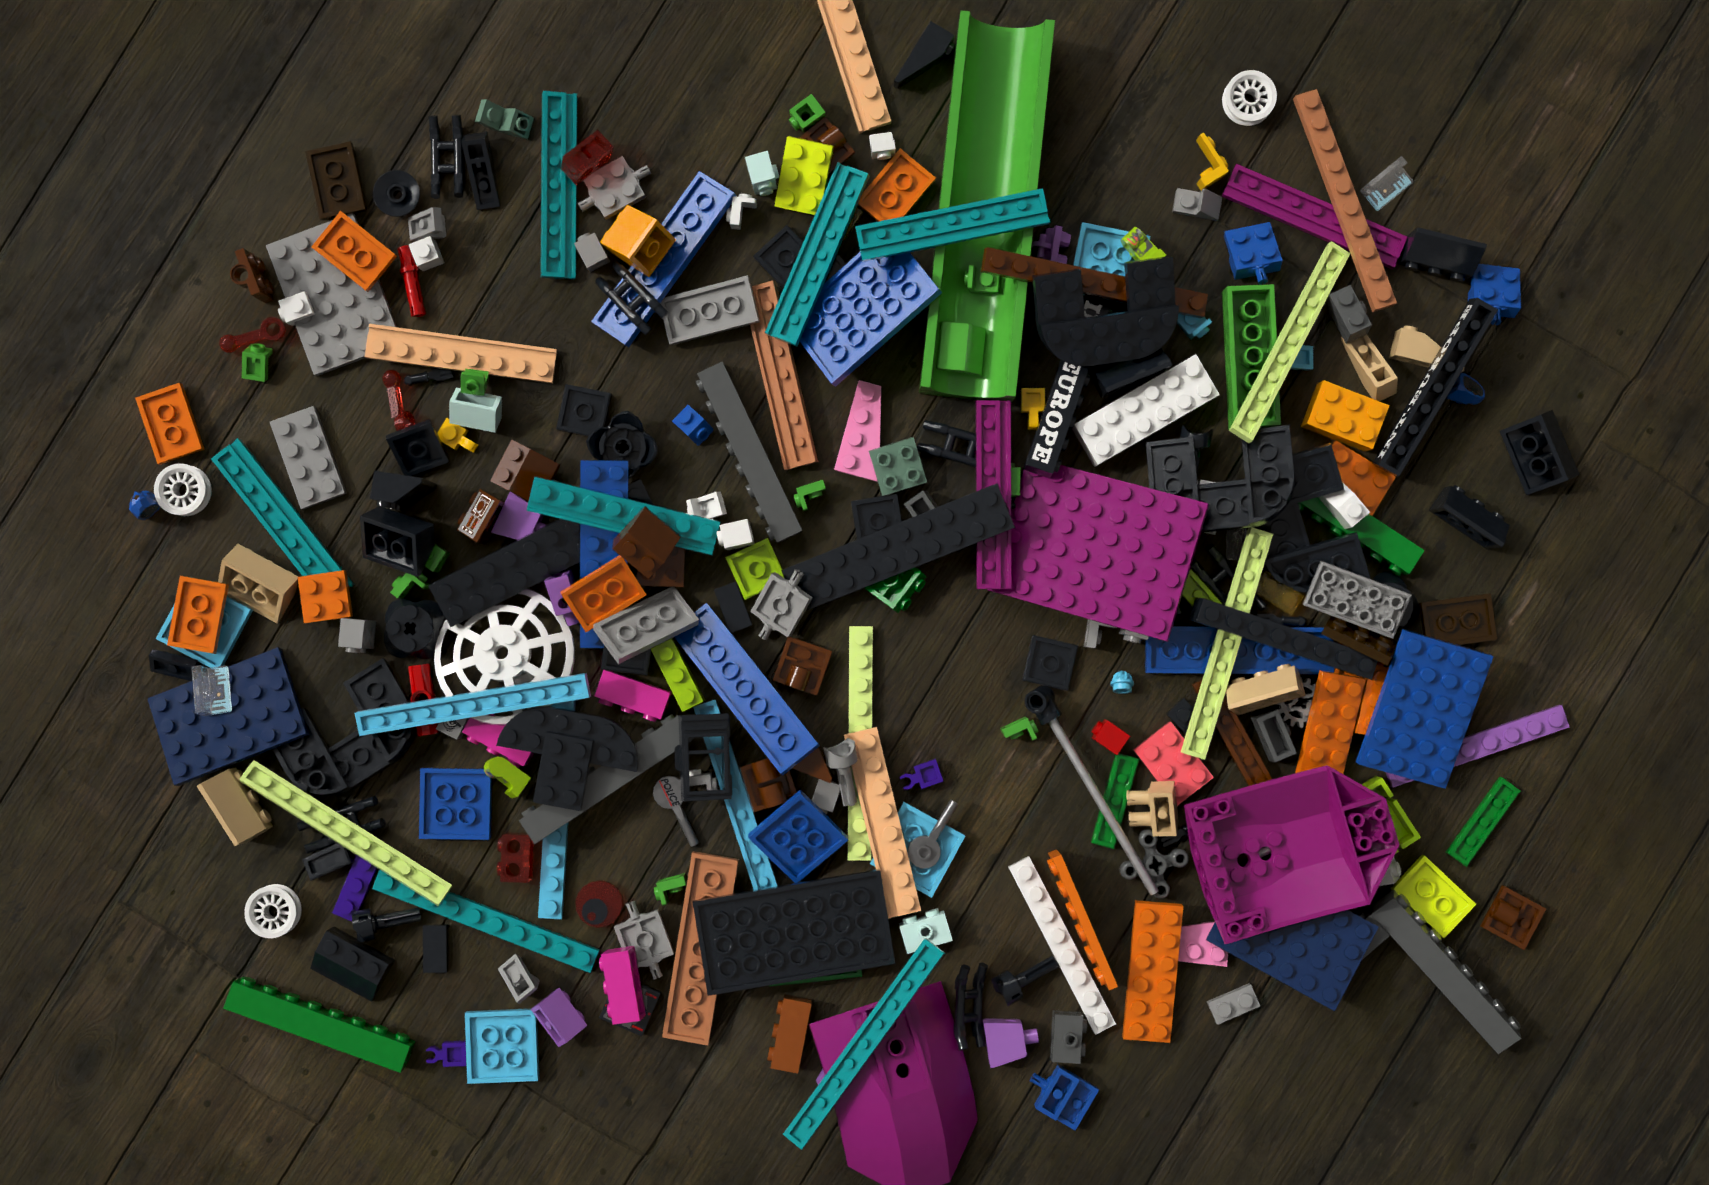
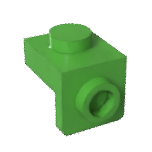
M465 369V372L461 373V393L484 396L489 380V371Z
M405 573L404 576L400 575L393 582L392 587L394 588L390 593L396 598L402 599L415 583L423 589H429V584L426 582L428 578L422 573L418 577Z

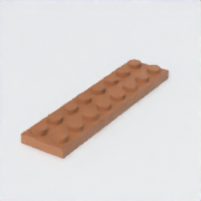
M692 852L662 1034L663 1038L707 1046L710 1043L717 994L711 996L707 994L693 900L734 894L739 859Z

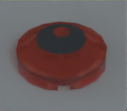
M604 880L591 881L583 886L575 902L576 912L580 919L587 925L596 928L606 927L613 923L620 915L623 907L622 895L618 888Z

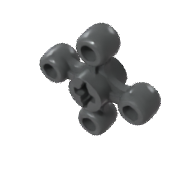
M1143 830L1138 836V841L1145 850V856L1141 862L1156 887H1164L1161 893L1157 892L1153 896L1158 899H1164L1169 895L1170 887L1164 880L1163 873L1170 866L1178 868L1186 866L1189 856L1185 850L1180 848L1174 849L1168 855L1160 854L1156 849L1158 837H1153L1152 830ZM1150 835L1151 841L1145 843V837ZM1182 854V860L1177 862L1176 856ZM1153 858L1159 862L1155 870L1149 866L1152 864ZM1125 861L1120 865L1119 871L1124 879L1133 880L1138 876L1131 861ZM1127 867H1132L1133 869L1130 874H1126Z

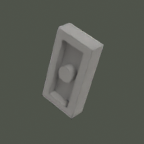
M1250 983L1206 1001L1217 1025L1260 1007Z

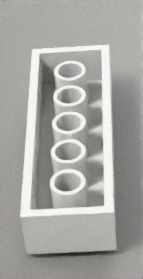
M1195 354L1075 423L1072 430L1093 466L1096 467L1220 394Z

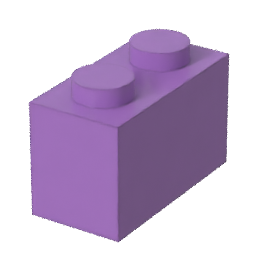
M560 988L551 992L530 1009L558 1047L567 1043L587 1026L583 1014L573 1007L568 994L561 991Z

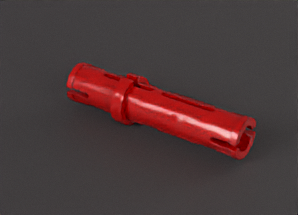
M409 245L397 248L401 264L400 274L404 278L411 317H421L426 315L418 280L417 272H419V268L415 264Z

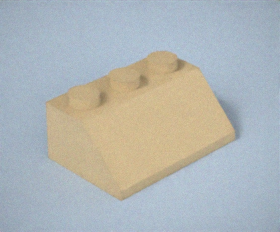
M237 544L222 559L218 582L229 584L227 596L278 624L296 593L298 576L254 553L252 550Z
M1291 664L1281 665L1277 667V671L1268 673V671L1257 672L1254 674V678L1245 680V677L1234 679L1231 681L1232 684L1228 685L1226 689L1228 708L1236 715L1306 696L1297 667L1291 666Z
M237 768L227 769L197 785L234 846L250 842L273 827L270 822L272 821L270 814L265 809H262L258 803V795L254 790H250L247 785L240 782L239 779L243 772L237 770Z

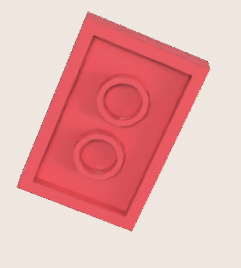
M1169 721L1134 748L1133 751L1156 781H1175L1178 806L1214 777L1198 757L1181 753L1184 738L1172 722Z

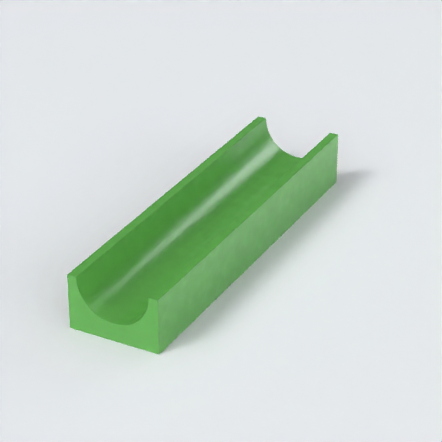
M960 11L939 209L1037 190L1055 20L1045 19L1043 23L1033 27L1007 28L980 22L971 16L970 11ZM1033 228L934 247L931 279L942 293L928 305L919 394L974 400L1011 401L1012 403L1016 397L1028 282L1000 277L999 294L971 293L967 286H965L964 277L965 272H969V265H974L976 268L982 267L984 249L987 247L1030 256ZM941 322L967 323L986 328L982 374L980 376L936 369Z

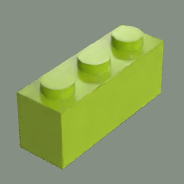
M671 638L651 648L681 711L684 712L704 702L705 699L675 639Z

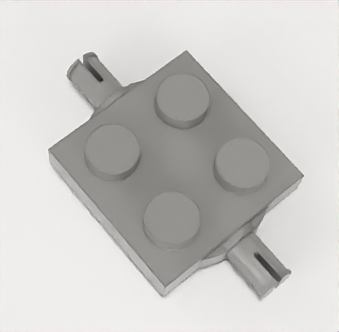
M621 156L582 178L588 188L590 197L579 202L578 205L582 212L595 205L601 211L605 220L623 211L627 205L632 206L646 198L639 180L651 174L647 165L634 172L628 166L624 157Z
M795 569L790 580L783 578L776 572L771 573L750 611L764 623V627L759 633L760 638L762 637V639L767 640L772 630L779 631L786 637H790L813 598L798 586L800 579L804 575L800 570Z
M635 901L629 902L626 906L630 918L614 926L621 948L634 946L638 968L649 966L653 979L660 978L663 975L658 963L663 958L675 953L660 911L657 909L649 913L639 914Z

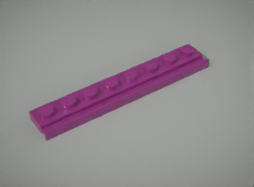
M1236 164L1221 197L1324 241H1332L1349 251L1332 204ZM1366 219L1383 266L1390 269L1395 268L1407 236Z
M977 400L976 491L998 483L1011 514V401ZM1011 529L976 543V589H1012Z

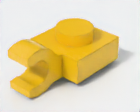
M1021 388V413H1028V430H1037L1039 424L1038 413H1043L1045 407V388Z
M446 418L437 433L441 442L454 450H457L459 445L474 453L478 447V444L465 437L468 432L467 429L460 425L450 424L448 418Z

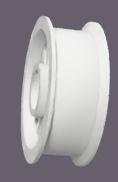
M1255 70L1243 71L1235 75L1225 88L1222 97L1223 109L1226 115L1239 125H1256L1265 120L1273 110L1277 100V91L1272 80L1264 73ZM1244 95H1252L1254 102L1246 101Z
M173 464L166 467L157 476L154 484V495L158 504L165 511L175 515H195L207 506L211 498L212 488L207 475L199 468L187 464ZM185 484L187 491L181 496L179 489Z
M271 884L258 889L249 897L245 905L244 914L247 925L255 934L264 938H277L290 932L297 925L301 917L302 908L297 894L292 889L281 884ZM270 905L277 909L276 917L269 913Z

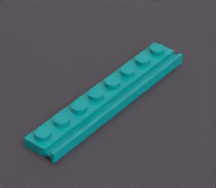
M542 92L541 278H566L572 280L576 278V247L574 245L576 243V93Z
M837 162L767 326L766 335L796 347L798 346L870 177L868 173Z
M1042 188L855 226L862 262L1047 225L1050 223Z
M237 438L235 442L211 458L302 576L343 570L241 439ZM347 575L348 585H349V588H350V587H352V586L355 585V584L351 581V579H350V578L348 577V575Z
M534 476L526 510L620 533L639 511L646 506L681 536L675 545L676 547L710 555L713 554L717 531L720 525V521L536 476Z

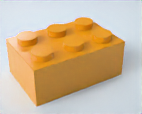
M1323 380L1316 385L1301 427L1367 452L1374 448L1390 405Z

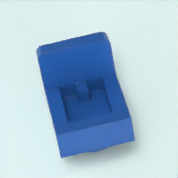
M689 405L672 420L698 446L714 430Z

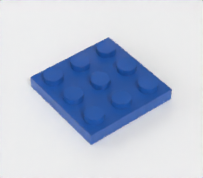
M420 768L419 839L490 840L492 778L485 774L484 769Z
M801 790L748 834V838L794 883L802 880L848 841V836Z

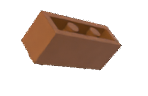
M785 994L784 1000L778 1001L776 1014L780 1015L779 1024L774 1023L772 1037L776 1038L775 1047L770 1046L767 1058L768 1061H772L771 1069L798 1074L812 999Z

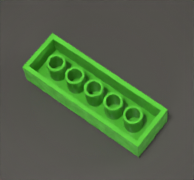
M1274 284L1227 286L1222 291L1228 430L1231 428L1277 340ZM1279 391L1260 428L1281 425Z

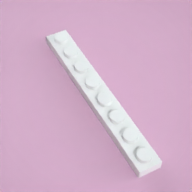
M1027 856L1008 866L1094 1034L1096 1035L1112 1027L1116 1023L1030 857Z

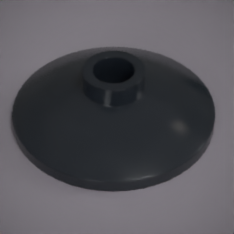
M392 170L378 178L374 185L373 198L375 204L383 213L393 217H401L412 212L417 206L420 199V188L417 181L407 172ZM397 192H402L400 199H395Z

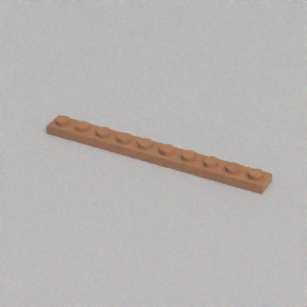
M1315 89L1295 95L1293 98L1294 104L1371 310L1375 312L1394 306L1397 301L1319 93Z

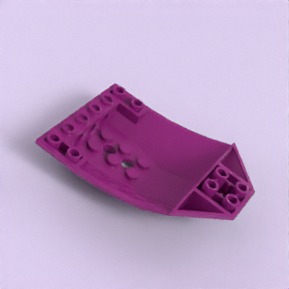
M1328 765L1264 781L1184 805L1192 857L1205 900L1224 944L1317 917L1370 905L1400 845L1386 798ZM1262 847H1268L1271 850V857L1266 861L1262 860L1259 856V851ZM1242 853L1248 857V863L1244 867L1239 866L1237 862L1238 856Z
M941 981L921 987L834 1106L847 1167L881 1185H943L949 1183L978 1121L968 1068L963 1050L959 1051L957 1039L954 1036L955 1023ZM878 1002L809 1024L825 1075ZM893 1040L901 1044L899 1054H894L890 1050V1044ZM899 1064L907 1065L909 1069L907 1077L901 1078L897 1075L896 1068Z

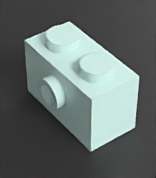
M768 151L745 157L755 195L766 196L772 194L773 190L777 189L776 179L779 178L776 164L771 165Z
M456 388L449 401V423L496 432L502 418V397L486 393L484 396L461 393V388Z
M936 908L926 911V916L917 918L916 915H911L903 918V922L899 923L907 954L915 952L925 938L935 945L953 941L944 910L939 911Z

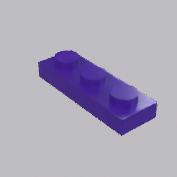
M356 855L332 914L352 921V913L361 910L377 872V867Z

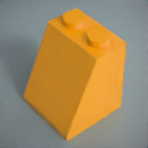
M627 205L619 213L611 228L606 231L600 243L609 252L647 277H650L676 239L657 219Z

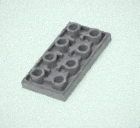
M1320 561L1303 605L1393 639L1412 595Z

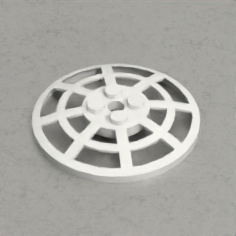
M526 589L518 593L531 597L524 609L512 605H494L472 616L464 626L457 624L450 627L448 621L445 620L439 632L434 656L436 676L446 696L453 695L445 682L444 676L454 672L457 673L462 684L470 692L486 690L491 680L504 682L505 686L515 685L513 679L519 677L524 671L535 676L531 682L556 678L547 673L551 661V644L565 642L566 661L561 677L571 676L575 661V646L571 629L567 626L563 615L556 616L551 601L539 593ZM539 603L545 605L554 614L563 632L548 635L542 622L532 614ZM497 612H511L519 614L512 626L500 625ZM488 615L490 628L481 635L470 630L478 620ZM530 620L538 629L541 637L528 640L520 630L526 621ZM447 629L458 634L454 645V662L441 667V646ZM464 638L475 643L473 656L461 660V646ZM544 646L542 665L538 668L530 663L531 649ZM506 647L508 649L507 657L498 659L496 656L498 649ZM476 665L483 674L477 686H474L468 680L463 669ZM522 709L513 710V715L511 716L483 715L471 718L492 725H506L514 716L523 711Z

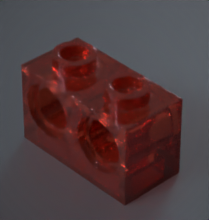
M597 130L563 156L561 170L577 186L611 160L614 146Z
M506 832L502 834V838L498 839V852H501V862L498 861L497 876H500V882L529 883L532 880L534 843L527 833ZM513 839L519 841L521 845L518 852L510 848V842ZM511 863L519 866L520 872L518 875L510 872L509 866Z

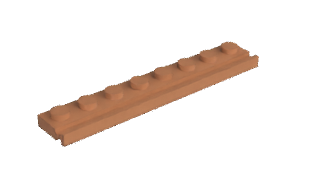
M772 280L752 286L760 322L751 324L750 327L784 470H790L816 463L818 459L791 344L765 334L780 298L776 281Z

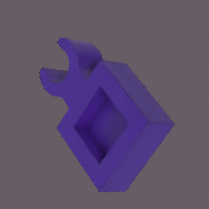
M936 759L913 766L916 772L914 774L905 773L900 776V779L908 777L911 780L908 786L903 787L904 789H910L916 783H919L921 789L943 782Z
M444 1041L442 1049L436 1046H430L426 1049V1051H433L435 1053V1058H428L426 1060L427 1063L443 1060V1067L467 1066L466 1041Z

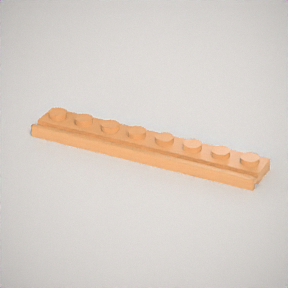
M817 0L859 134L891 124L890 115L853 0Z
M369 324L365 358L463 372H465V369L489 371V375L551 384H553L557 349L376 324Z
M877 727L844 734L845 740L847 738L854 740L858 760L851 767L875 867L880 869L888 919L921 911Z

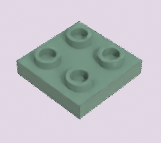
M914 437L869 450L882 496L927 482Z

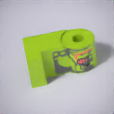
M1134 227L1120 240L1135 261L1166 256L1137 227Z
M503 757L491 758L484 765V772L488 777L496 778L508 787L505 794L510 798L518 797L531 779Z

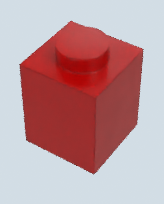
M1106 719L1103 722L1098 721L1091 731L1093 733L1091 738L1115 755H1118L1130 738L1127 733Z

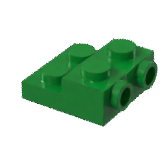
M915 567L867 586L865 589L899 613L901 610L905 611L910 606V597L913 593L923 589L926 583L924 580L926 576Z

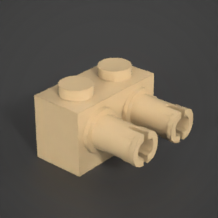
M1175 781L1151 782L1148 790H1127L1128 806L1148 805L1150 807V812H1129L1130 827L1151 826L1153 837L1177 836L1179 821Z

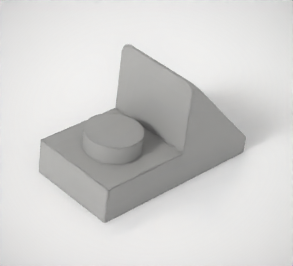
M1177 188L1172 213L1218 221L1222 197L1204 188L1201 192Z
M432 207L408 217L410 241H418L429 236L433 239L446 237L445 217L441 214V208Z
M1088 619L1084 647L1096 648V644H1100L1102 631L1098 630L1099 626L1117 627Z
M514 954L498 968L518 1004L538 989L540 980L530 974L519 955Z

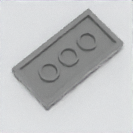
M748 275L668 296L660 303L669 312L663 320L670 345L760 322Z
M315 406L270 421L301 509L304 510L347 494Z
M670 587L595 623L593 630L616 662L620 664L697 626L699 619L677 589Z

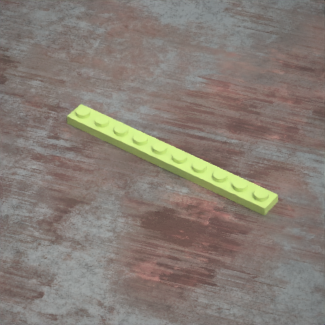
M1332 241L1326 245L1229 429L1230 432L1247 443L1252 442L1350 255L1349 252Z
M1253 527L1248 528L1225 606L1250 613L1273 537L1272 533ZM1217 630L1181 753L1205 760L1242 637Z
M849 626V733L872 728L873 626ZM850 766L857 802L854 806L848 805V860L871 861V846L852 767Z
M255 760L252 761L239 780L243 784L435 905L439 906L452 888V885Z

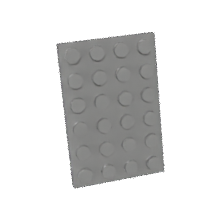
M347 214L349 218L358 224L355 214ZM332 220L266 245L285 298L305 291L310 299L315 315L294 323L315 376L364 359L369 324L397 327L379 279L367 292L311 247Z

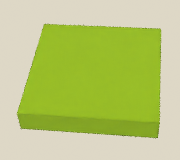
M768 538L725 557L745 600L761 593L771 573L776 572L784 578L781 571L782 568Z

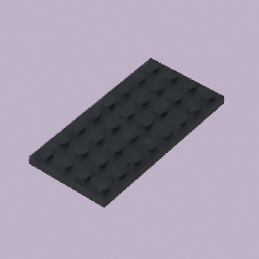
M880 869L693 900L708 996L895 964Z

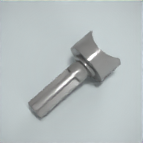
M847 738L834 747H823L827 766L837 770L843 806H854L857 801L850 766L857 762L858 757L854 740Z

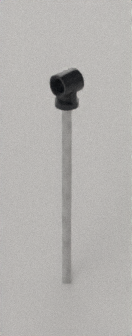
M1041 685L1036 687L1025 697L1026 708L1036 714L1041 725L1049 723L1150 895L1159 891L1058 722L1056 717L1062 713L1054 702V692L1048 686ZM1037 695L1042 698L1043 704L1037 700Z

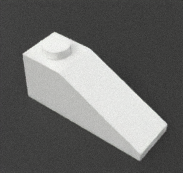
M1343 483L1344 490L1318 498L1343 528L1347 529L1357 524L1370 511L1355 493Z

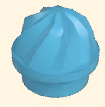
M1121 670L1113 675L1110 685L1113 687L1114 693L1125 694L1132 692L1134 681L1131 674Z

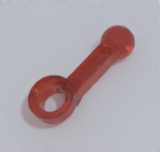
M269 317L262 322L258 330L236 336L231 334L222 336L219 346L222 351L232 353L240 346L257 341H278L285 335L286 328L280 319ZM271 324H278L280 326V331L275 336H271L267 332Z
M387 370L382 376V381L387 388L391 419L395 418L394 425L396 430L399 431L415 425L416 421L411 412L404 411L399 386L401 383L400 374L396 370Z

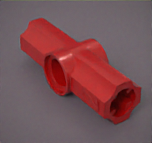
M430 664L409 666L412 692L411 702L419 701V697L423 693L428 696V699L436 698L433 692ZM438 723L417 726L418 736L439 733V730L436 729Z

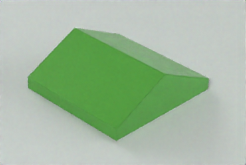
M941 322L936 369L980 376L982 374L986 328L967 323Z

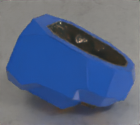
M1460 373L1446 398L1457 403L1476 405L1485 398V392L1477 380L1465 373Z
M135 491L130 499L129 510L139 520H146L152 517L160 509L155 495L150 491Z

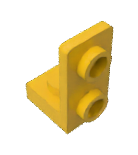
M1205 133L1200 134L1196 142L1212 167L1200 174L1201 178L1196 184L1201 191L1203 188L1206 189L1225 177L1229 172L1227 161L1223 156L1218 155L1215 150L1214 141L1210 136L1207 137Z

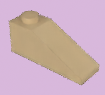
M1404 326V328L1395 331L1389 358L1429 368L1441 347L1425 333L1418 332V328Z
M1368 335L1347 344L1341 337L1351 362L1372 399L1381 401L1396 394L1398 377Z

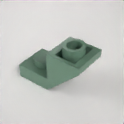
M481 99L475 122L494 131L528 140L534 117L516 108H503L487 99Z

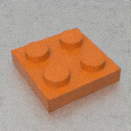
M346 570L298 577L304 623L353 617Z

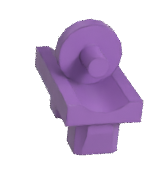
M1056 225L1054 228H1047L1045 234H1040L1039 241H1033L1031 247L1037 250V258L1067 264V256L1058 254L1059 247L1066 248L1069 246L1071 235L1063 232L1062 227Z

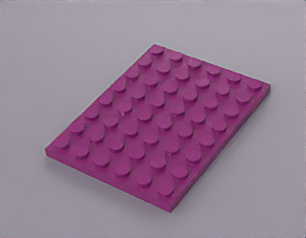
M1060 465L1057 474L1053 472L1050 479L1024 470L1020 481V496L1015 497L1014 503L1016 508L1011 511V517L1015 524V528L1011 529L1012 589L987 590L1168 642L1209 504Z

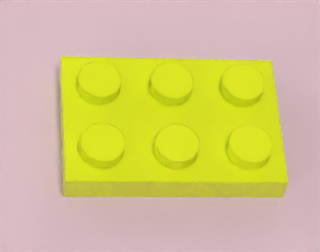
M787 136L775 207L811 215L816 214L826 190L833 145Z
M1421 855L1390 888L1391 890L1394 889L1399 895L1403 894L1410 903L1409 907L1415 912L1418 911L1424 917L1426 923L1432 929H1435L1442 938H1445L1476 905L1425 855Z

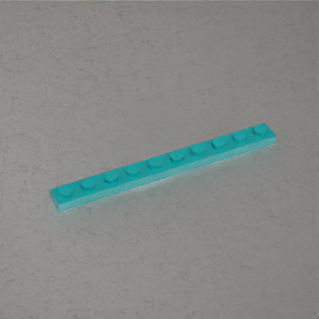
M379 870L372 888L589 973L592 972L600 949L452 892H448L441 904L437 906Z
M927 938L919 945L783 1133L786 1138L801 1150L805 1148L944 956L945 952Z

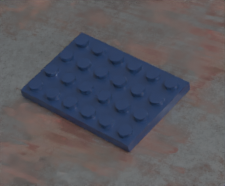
M277 647L227 667L231 711L209 714L213 700L224 698L223 686L217 687V678L210 679V676L214 675V673L148 698L174 786L188 783L309 735L281 648ZM218 692L222 693L221 697H217Z
M1345 910L1274 929L1229 944H1224L1218 927L1214 923L1206 941L1335 1011L1379 927L1351 911Z

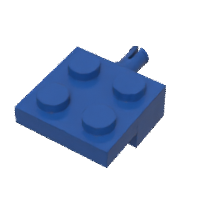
M1270 222L1224 231V239L1230 255L1229 263L1235 280L1257 276L1258 284L1262 285V283L1266 284L1268 282L1266 273L1280 271L1283 260Z
M1479 264L1474 275L1471 277L1468 301L1471 298H1479L1497 308L1498 311L1491 321L1492 325L1501 324V317L1515 318L1521 309L1519 268Z
M1057 1064L1053 1073L1047 1079L1034 1072L1030 1082L1041 1087L1040 1095L1034 1103L1035 1108L1055 1121L1058 1120L1071 1129L1076 1130L1099 1089Z

